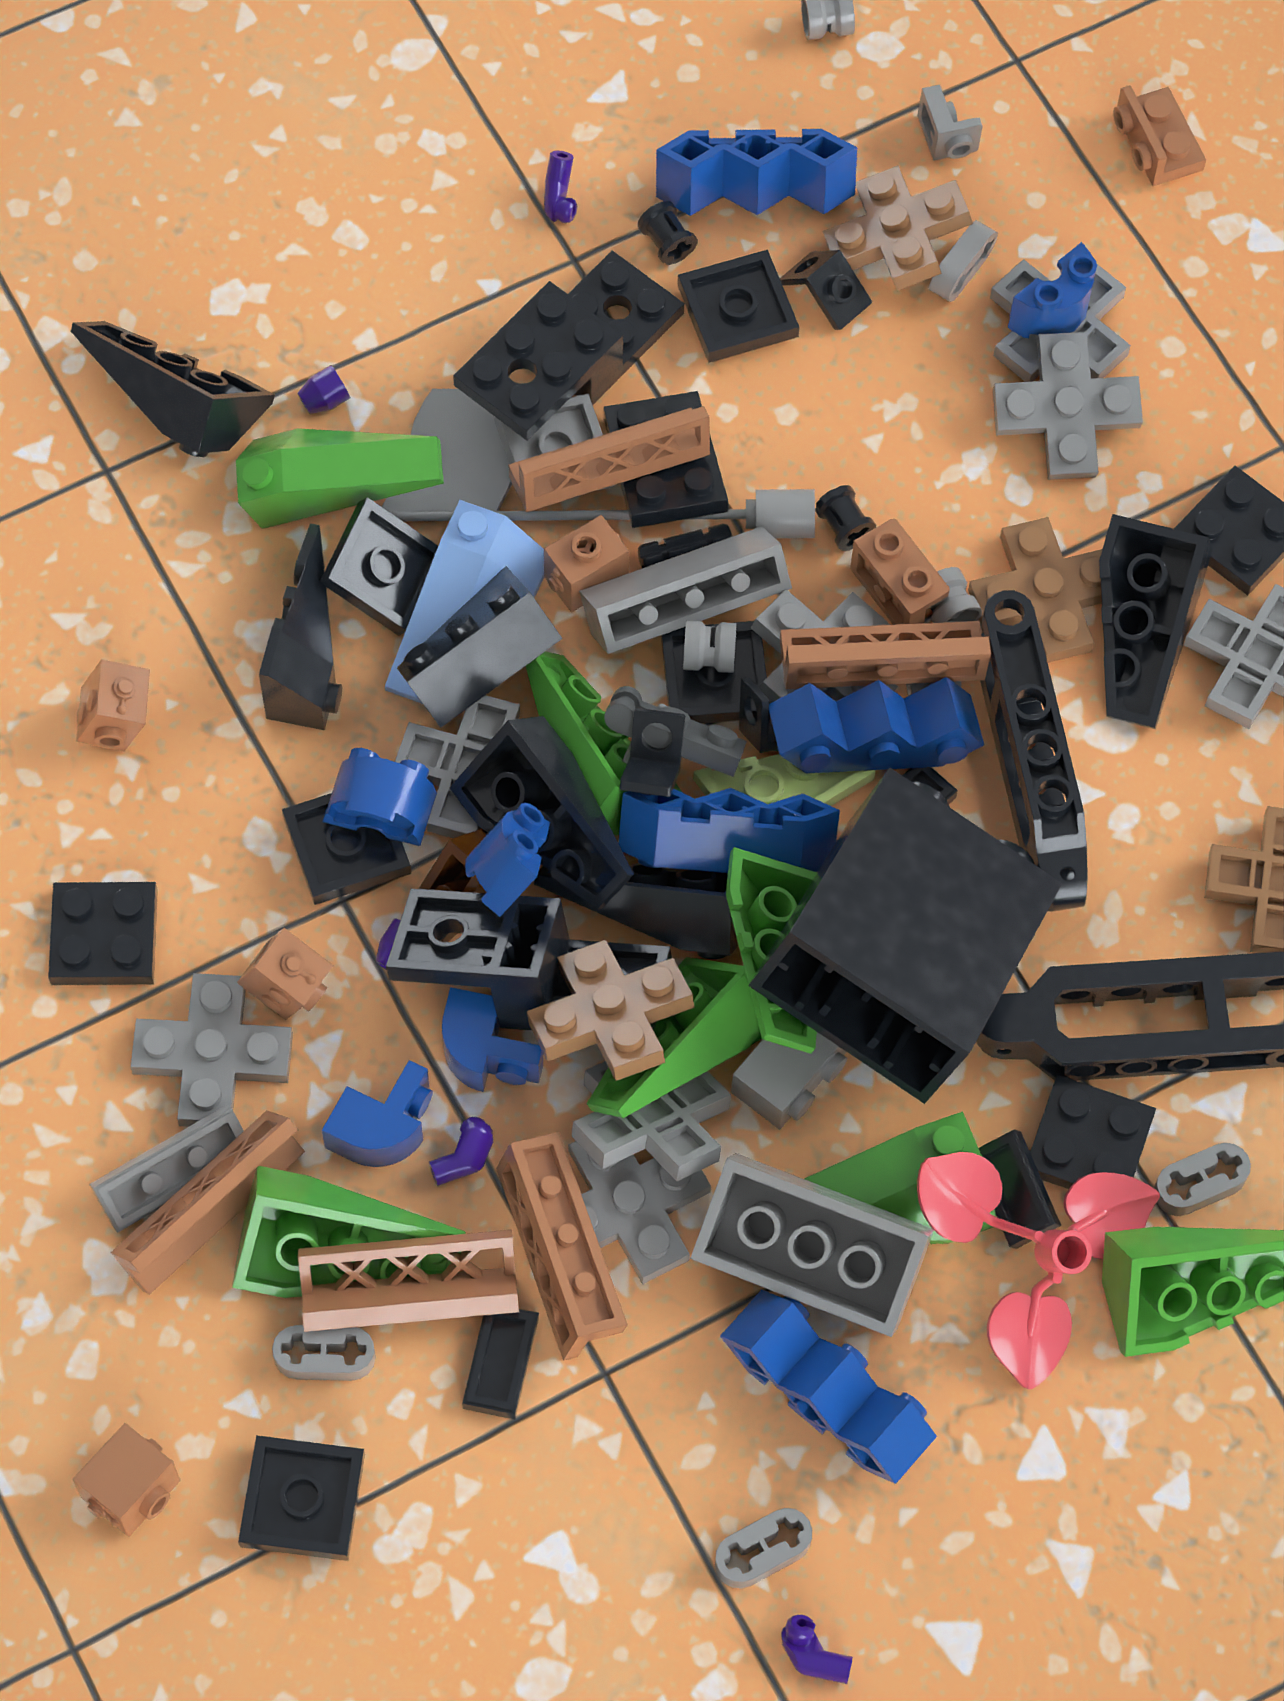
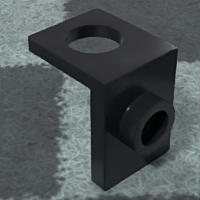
M840 250L810 252L780 278L782 285L806 284L834 330L843 329L872 303L869 295Z
M749 677L741 678L739 731L759 753L779 752L769 715V698ZM751 699H753L756 706V718L752 714Z
M644 708L635 709L630 758L620 780V790L638 792L645 795L671 796L681 769L685 714ZM652 723H661L667 726L672 733L671 744L661 749L651 747L646 743L643 736L645 727Z

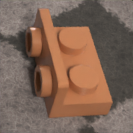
M1131 85L1121 88L1117 107L1113 110L1114 121L1118 131L1121 134L1126 133L1132 145L1134 162L1140 171L1145 170L1152 186L1203 171L1206 158L1170 88L1165 87L1140 96H1136Z
M890 519L854 540L850 569L893 625L924 623L926 609L948 597L949 586L896 519Z

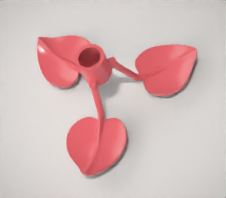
M955 1152L925 1158L920 1165L917 1178V1195L921 1211L930 1227L943 1238L953 1242H971L979 1235L983 1222L992 1227L1027 1238L1036 1243L1034 1248L1036 1261L1042 1269L1048 1272V1275L1033 1286L1031 1296L1021 1292H1012L1003 1296L992 1308L987 1323L988 1342L994 1355L1016 1381L1026 1389L1035 1388L1052 1373L1061 1360L1071 1336L1072 1319L1067 1303L1057 1296L1041 1297L1043 1291L1054 1283H1061L1063 1274L1082 1272L1089 1265L1091 1257L1103 1260L1105 1232L1145 1228L1149 1215L1160 1198V1193L1156 1189L1136 1178L1117 1173H1091L1075 1181L1064 1197L1065 1212L1074 1224L1070 1225L1067 1230L1053 1229L1043 1233L1042 1231H1035L990 1214L1001 1201L1002 1182L999 1172L994 1165L980 1155L969 1152Z

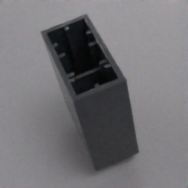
M889 768L847 823L748 986L925 1104L971 1052L1063 883L1036 866L1030 854L1019 845L1007 840L994 838L951 809L947 800L936 789L923 783L911 782L892 768Z

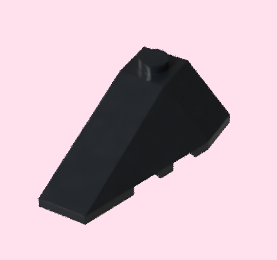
M106 321L73 322L70 332L157 429L163 435L180 443L179 449L189 455L206 457L210 452L229 451L273 404L275 394L237 374L223 370L219 376L197 369L199 359L187 354L179 355L167 351L156 352L158 344L155 341Z
M1112 514L1099 559L1107 717L1156 729L1200 596L1213 550L1209 537Z
M310 523L295 563L294 585L297 588L287 586L285 590L282 619L275 618L261 664L259 679L266 719L325 730L329 713L337 714L342 697V684H337L335 679L327 587L319 583L325 572L320 525Z
M544 716L508 720L449 787L476 824L488 833L507 812L516 810L521 803L535 806L542 813L544 819L550 822L546 841L540 848L538 847L537 854L542 857L540 864L551 871L553 879L596 909L604 908L634 875L573 753Z
M636 863L630 865L634 875L601 909H596L553 879L551 871L544 866L539 869L537 878L534 880V885L675 948L695 951L702 958H724L727 955L730 956L739 946L726 897L728 873L663 867L651 868Z

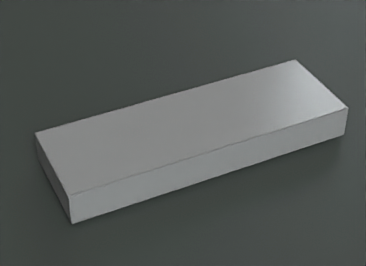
M226 1105L89 1185L111 1225L118 1233L158 1210L233 1140L242 1134L244 1130L232 1108Z

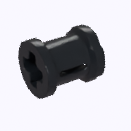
M663 201L651 206L640 216L637 226L643 235L651 237L659 249V259L667 265L676 264L685 259L693 252L698 243L694 233L685 230L676 217L677 209L671 201Z
M842 485L828 491L817 501L815 509L818 517L826 519L836 534L835 543L842 551L853 549L854 540L876 528L873 519L865 517L855 502L856 493L849 485Z

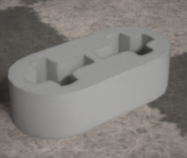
M975 220L940 263L939 267L942 274L932 277L929 290L949 302L954 301L988 258L996 243L998 232Z
M1221 1143L1168 1165L1161 1171L1154 1186V1189L1160 1193V1198L1156 1204L1169 1215L1182 1216L1235 1194L1242 1189L1250 1174L1251 1163L1248 1155L1235 1144ZM1219 1159L1225 1165L1235 1164L1237 1167L1230 1180L1225 1173H1220L1211 1178H1208L1207 1175L1215 1170ZM1173 1179L1180 1186L1195 1180L1197 1184L1189 1188L1185 1200H1182L1178 1193L1169 1195L1167 1192Z
M303 1325L289 1326L279 1332L274 1339L272 1347L275 1365L280 1373L288 1378L297 1380H358L369 1374L374 1367L376 1359L373 1340L367 1332L357 1327L304 1332ZM294 1341H303L307 1351H321L320 1354L303 1355L299 1364L291 1363L290 1356L283 1353V1351L292 1350ZM349 1342H356L358 1350L366 1352L365 1355L356 1357L354 1365H346L342 1355L328 1354V1352L345 1351Z
M783 1508L728 1536L720 1543L716 1550L715 1570L717 1576L724 1584L732 1588L743 1589L800 1560L806 1555L811 1545L812 1527L809 1519L796 1509ZM784 1523L789 1530L798 1527L801 1531L797 1535L796 1547L791 1548L786 1541L780 1542L771 1548L767 1545L768 1542L778 1536L779 1524ZM757 1548L759 1549L760 1554L752 1557L749 1561V1572L743 1574L738 1567L730 1570L726 1567L730 1562L731 1550L737 1549L741 1555H746Z

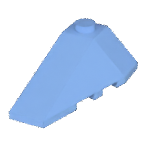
M459 500L440 540L387 678L385 691L423 704L397 669L404 661L406 654L417 645L424 643L505 566L509 568L535 598L544 579V549L505 515Z

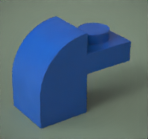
M450 987L442 1019V1036L445 1059L452 1073L468 1087L484 1092L488 1073L494 1074L500 1081L512 1085H524L526 1081L539 1084L543 1069V1052L540 1046L497 1037L500 1025L492 995Z
M409 1060L384 1104L347 1086L322 1129L324 1147L352 1162L370 1167L393 1165L406 1159L416 1151L423 1141L422 1123L414 1119L413 1116L418 1119L423 1116L433 1095V1090L429 1089L428 1069Z

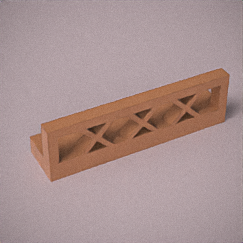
M704 406L693 410L688 408L508 464L509 478L525 511L530 512L710 455V417Z
M979 621L780 630L779 637L785 689H799L809 683L817 688L867 686L877 680H880L885 685L933 683L945 677H948L953 682L985 680L991 657L989 637L981 636Z
M266 1110L110 1253L139 1288L150 1295L247 1206L255 1171L258 1166L285 1171L305 1152L292 1136L298 1128L290 1118Z
M556 1132L510 1143L496 1169L562 1359L575 1358L579 1356L588 1341L623 1333L628 1324L560 1133Z
M512 1230L298 1249L304 1332L519 1312ZM503 1249L504 1268L481 1270L470 1262L479 1250ZM440 1253L452 1262L441 1274L428 1275L416 1266L428 1254ZM386 1258L399 1267L386 1279H374L363 1271L373 1259ZM333 1263L345 1272L336 1283L312 1285L311 1265Z

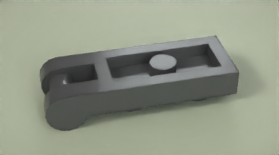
M623 686L615 691L604 716L605 723L611 730L632 738L633 717L636 708L685 714L682 757L734 777L747 742L738 738L734 731L721 725L706 726L693 721L687 713L674 707L666 706L660 708L642 701L638 690L633 687ZM661 723L649 724L643 731L646 743L656 748H665L672 742L671 731Z

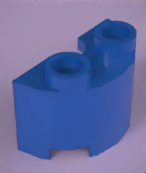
M1082 242L1058 260L1057 267L1061 273L1058 279L1042 281L1036 278L1013 297L1008 323L1010 330L1028 339L1030 334H1058L1076 331L1086 318L1097 269L1096 260Z
M354 748L351 750L349 759L342 761L322 822L356 831L357 828L368 827L378 830L388 839L421 846L437 795L433 783L427 779L429 769L414 760H402L400 763L380 758L378 754L371 750Z
M521 803L516 810L507 812L465 860L467 877L476 875L478 882L487 892L481 898L482 902L499 917L538 875L542 859L537 854L538 847L540 848L546 841L550 822L544 819L542 813L535 806L528 803Z

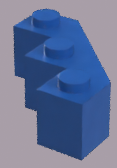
M775 129L735 130V138H709V130H689L656 150V198L662 201H671L679 211L689 216L721 197L758 215L787 196L802 202L813 210L825 214L855 195L857 147L823 129H802V137H776Z
M948 677L906 698L901 697L883 682L877 680L838 701L833 700L809 683L769 704L770 717L780 756L806 774L886 770L889 768L942 767L946 764L959 762L968 753L984 746L971 695Z
M733 788L721 790L696 799L676 789H673L670 797L645 795L628 791L623 793L618 844L622 852L637 858L641 865L651 868L663 867L728 873L730 852L735 847L818 872L837 841L840 810L803 793L766 804Z
M761 1290L720 1337L752 1376L764 1386L770 1380L790 1400L788 1406L823 1435L828 1430L837 1439L846 1443L849 1447L846 1455L862 1469L896 1484L937 1437L924 1419L927 1415L926 1409L908 1393L903 1392L898 1396L878 1387L865 1370L868 1366L867 1360L853 1346L844 1343L840 1347L819 1338L807 1322V1319L810 1317L808 1310L799 1301L787 1296L781 1298Z

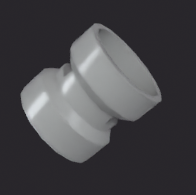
M801 0L802 21L807 40L821 39L827 31L830 33L834 32L838 36L854 34L855 14L853 0Z
M949 567L937 571L950 590L948 597L930 607L933 612L931 621L933 623L978 621L982 615V609L976 598L968 595L966 591L967 581L962 571L957 567Z
M686 620L683 670L699 671L703 666L715 667L718 672L734 673L736 623L721 622L717 627L705 626L702 621Z

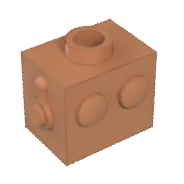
M602 515L544 548V577L548 581L550 588L558 594L571 613L583 606L580 590L629 573V550L621 541L620 535L614 532Z
M101 659L81 687L80 704L77 712L76 742L125 751L146 724L150 669Z
M283 928L263 946L237 983L260 1000L266 1007L273 1010L284 1020H287L302 1007L309 1012L327 989L321 982L333 965L287 929Z
M124 1423L72 1480L81 1498L87 1502V1509L97 1518H106L111 1522L112 1526L117 1527L129 1537L146 1518L149 1520L155 1518L167 1505L170 1499V1492L181 1481L174 1461L161 1452L163 1449L152 1438L148 1440L142 1437L127 1423Z

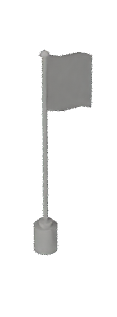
M432 389L415 417L410 434L437 436L439 438L444 484L388 497L382 505L384 509L403 522L450 521L459 500L505 515L511 521L593 520L600 515L605 520H630L628 510L499 511L512 482L509 478V463L494 421L495 416L459 389ZM815 489L756 490V499H746V509H728V512L690 519H746V529H755L762 526L775 539L815 538Z

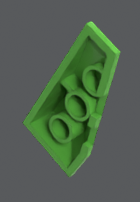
M297 428L252 440L236 459L238 504L262 529L356 506L359 501L367 497L372 501L444 484L441 443L437 436Z
M545 651L526 665L538 715L544 716L573 753L613 834L618 836L623 793L628 792L620 790V780L627 765L622 760L631 741L628 739V736L617 733L606 725L604 719L605 712L598 707L601 695L565 656ZM675 783L674 789L682 792L677 783Z
M734 847L730 852L726 897L749 985L817 872ZM749 987L762 1040L812 1054L816 1048L817 1032Z
M686 957L678 965V968L693 994L694 1008L656 1022L654 1033L663 1048L665 1063L615 1081L608 1067L587 1102L591 1111L625 1118L759 1041L762 1036L744 966Z
M962 1111L911 1129L805 1178V1180L930 1227L921 1211L917 1195V1178L921 1163L928 1157L955 1152H969L982 1155ZM994 1209L990 1212V1214L996 1217V1212ZM983 1222V1226L980 1232L994 1227ZM935 1231L930 1240V1244H948L953 1242L943 1238Z
M258 1166L245 1210L232 1288L282 1298L301 1297L298 1249L466 1234V1232L308 1175ZM440 1253L428 1254L416 1266L428 1275L441 1274L452 1262ZM386 1258L373 1259L363 1271L374 1279H386L399 1267ZM333 1263L311 1265L312 1285L336 1283L345 1272Z
M1147 1227L1105 1232L1102 1284L1120 1352L1127 1357L1173 1351L1189 1344L1188 1337L1207 1328L1215 1326L1220 1330L1234 1324L1232 1317L1260 1305L1267 1309L1283 1302L1284 1230Z

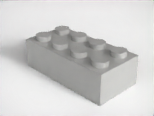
M735 1153L726 1159L690 1259L892 1337L900 1324L934 1229Z

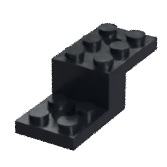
M612 250L568 294L549 281L453 375L454 386L528 441L574 394L576 396L589 394L592 405H594L684 314L685 303ZM617 305L627 308L630 314L624 319L615 320L609 318L604 312L609 307ZM518 369H528L536 375L531 382L522 384L512 381L509 376Z
M411 888L386 964L389 980L488 987L491 989L500 1028L532 1030L529 1025L527 1011L572 995L559 970L557 957L600 942L571 940L569 938L561 898L519 896L499 917L482 902L481 898L486 893ZM449 933L462 934L461 937L452 942L439 941L444 939ZM607 942L624 975L672 958L670 946ZM656 1022L650 1024L653 1031L655 1030Z

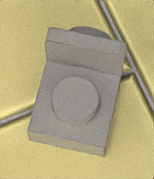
M940 85L922 88L917 116L933 161L949 157L958 159L976 152L979 148L983 128L980 118L957 122L954 104L951 101L946 102Z

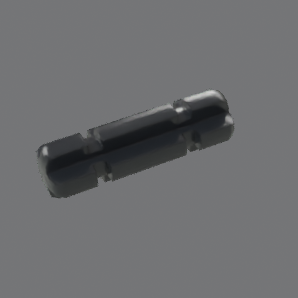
M728 524L708 527L709 532L703 533L702 529L664 538V544L659 545L657 541L641 544L638 547V559L641 567L645 568L733 537Z

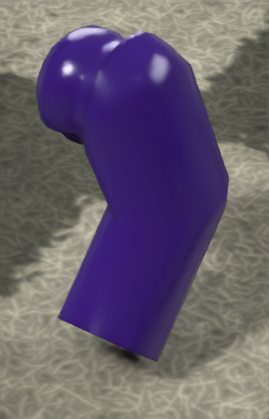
M559 150L552 151L549 157L545 178L544 212L553 222L559 220L566 224L573 221L578 207L573 198H566L574 157L568 152Z
M469 1117L464 1120L459 1129L462 1133L455 1152L429 1161L431 1173L437 1186L476 1173L484 1167L493 1144V1130L483 1119Z
M798 1614L789 1618L781 1632L782 1646L795 1669L806 1676L847 1684L853 1657L824 1651L814 1632L816 1625L808 1616Z

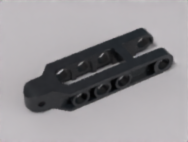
M1003 590L991 596L984 609L982 618L984 632L981 636L989 637L991 657L985 680H980L1018 843L1020 847L1030 854L1036 866L1063 883L1048 912L1084 907L1088 882L1085 815L1035 609L1031 600L1024 594L1015 590ZM1004 608H1011L1021 615L1022 621L1016 625H1005L997 620L995 613ZM1035 743L1032 749L1027 750L1031 744ZM1043 789H1046V791L1038 795L1039 792H1041Z
M1284 952L1051 966L1028 992L1001 995L976 1042L984 1053L993 1058L1029 1060L1054 1081L1057 1074L1079 1081L1284 1067V1024L1230 1028L1226 998L1256 996L1258 991L1284 989ZM1194 996L1195 1000H1204L1208 1029L1068 1038L1057 1028L1055 1005L1093 1002V1007L1104 1006L1105 1001L1143 999L1145 1004L1154 1003L1156 998Z

